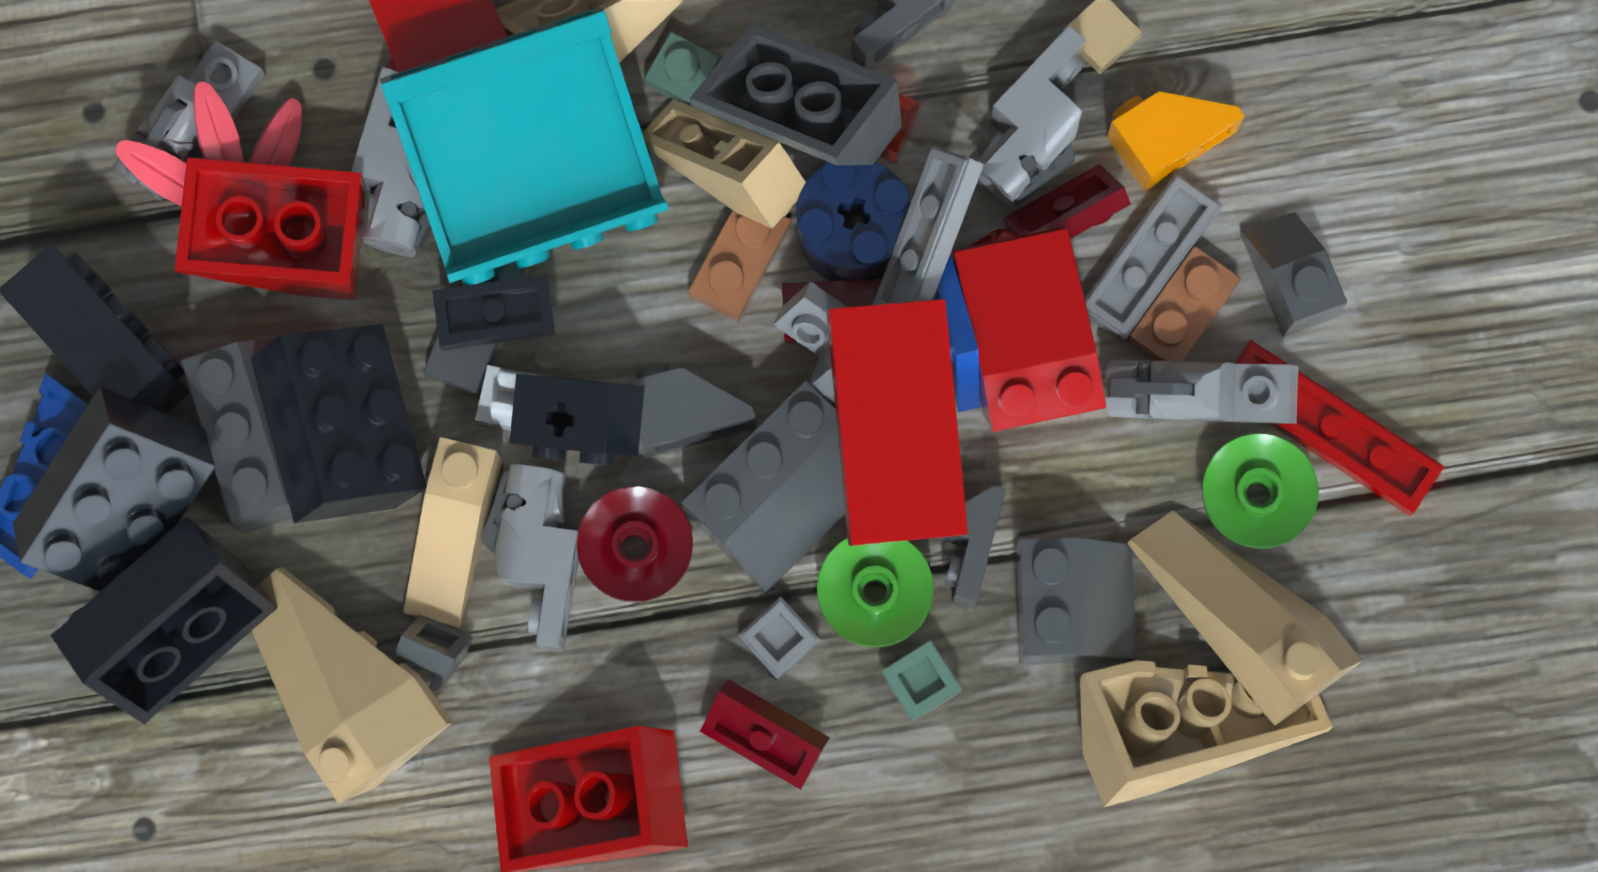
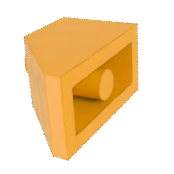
M1158 91L1144 101L1138 95L1118 107L1112 114L1115 120L1111 123L1107 139L1145 192L1237 133L1245 115L1238 106Z

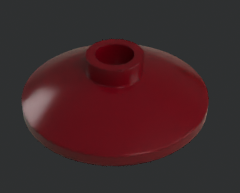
M638 486L624 487L603 495L587 510L578 529L577 555L584 574L599 591L620 601L645 602L666 594L679 583L691 561L693 537L685 514L668 496L650 488ZM631 537L641 539L645 544V552L639 557L628 556L623 549V544L627 539Z

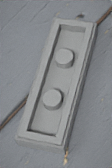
M932 146L873 305L933 300L984 166L983 163Z
M1175 173L1085 298L1089 320L1124 344L1220 211L1222 204Z

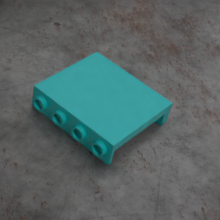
M596 7L380 78L383 93L446 269L449 283L461 280L463 286L475 285L496 276L494 270L496 267L516 261L518 268L532 266L549 259L550 254L548 250L568 243L571 244L573 250L589 247L605 239L604 231L622 225L625 226L626 231L639 230L659 221L657 214L669 210L667 201L662 197L610 34L612 32L606 13L601 7Z

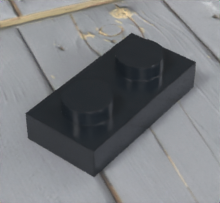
M547 274L432 290L439 347L442 351L556 335Z

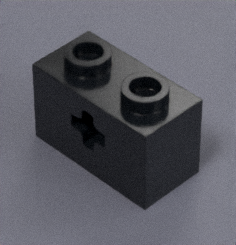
M516 374L510 443L532 446V457L566 460L567 450L580 451V463L614 466L615 455L638 456L645 386Z

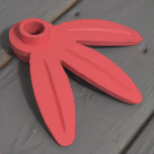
M204 81L197 83L193 93V111L198 143L203 159L243 162L239 135L227 107L209 83ZM290 98L277 109L258 139L248 163L290 166L298 146L302 125V106L297 99ZM130 140L120 141L115 151L125 166L157 194L182 206L186 163L155 147Z

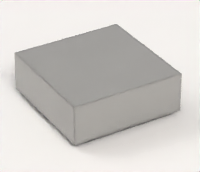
M782 597L776 600L738 635L741 642L776 680L781 678L820 642L815 633Z

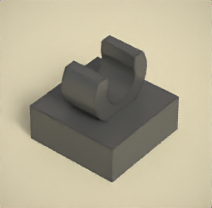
M420 615L401 635L395 656L404 659L403 663L407 664L414 671H416L418 666L431 671L433 679L429 689L436 692L466 658L473 637Z

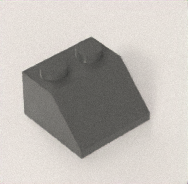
M1080 537L1019 539L1015 548L1019 663L1137 660L1132 549L1130 546L1123 543Z

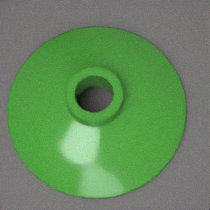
M1258 433L1238 437L1217 451L1204 473L1202 499L1210 521L1226 538L1245 547L1268 549L1290 542L1309 525L1318 505L1319 487L1312 464L1299 448L1281 437ZM1252 485L1263 487L1267 493L1266 502L1263 504L1252 503L1247 496L1248 487Z
M846 538L834 547L824 560L818 576L817 595L824 618L841 637L865 647H886L907 639L923 624L932 605L934 585L932 573L926 559L909 541L848 546V538ZM871 582H879L885 587L886 596L879 602H871L864 595L865 586Z

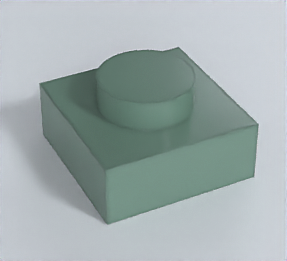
M670 32L644 78L645 86L671 100L675 99L691 106L690 97L720 62V57Z
M931 640L881 671L882 677L911 723L962 691Z

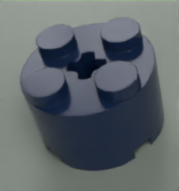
M826 162L805 183L799 195L796 210L799 245L812 269L829 281L873 280L880 276L883 277L910 207L908 189L892 171L877 162H874L873 165L837 166ZM853 215L863 217V223H857L853 230L844 227V219H850Z

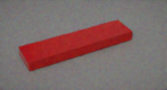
M1251 339L1235 362V364L1289 365ZM1298 371L1296 424L1269 423L1408 516L1415 513L1445 467L1300 371Z

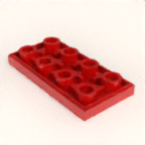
M946 300L826 310L848 546L968 535Z

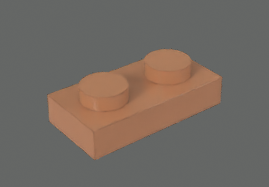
M732 210L688 290L689 297L739 322L792 225L791 219L784 216L772 229Z
M1194 246L1131 333L1128 342L1156 361H1183L1242 278Z

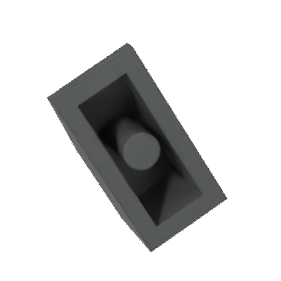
M1295 212L1241 232L1240 235L1283 337L1336 318L1348 303L1326 249Z
M668 364L653 365L636 372L637 379L626 382L628 385L645 386L640 437L647 458L757 429L756 417L751 405L683 367L670 370Z

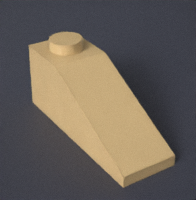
M675 99L642 132L647 150L736 213L772 229L790 212L792 206L798 201L801 190L806 183L780 142Z
M440 437L424 495L404 604V615L415 618L423 615L448 626L461 627L483 544L481 541L482 535L492 510L504 465L497 450Z

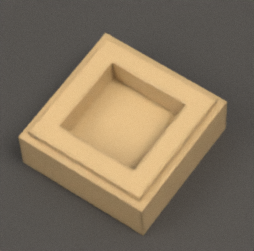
M1095 0L1063 29L1064 31L1070 25L1086 39L1082 57L1099 74L1103 73L1136 43L1142 34V31L1111 0Z

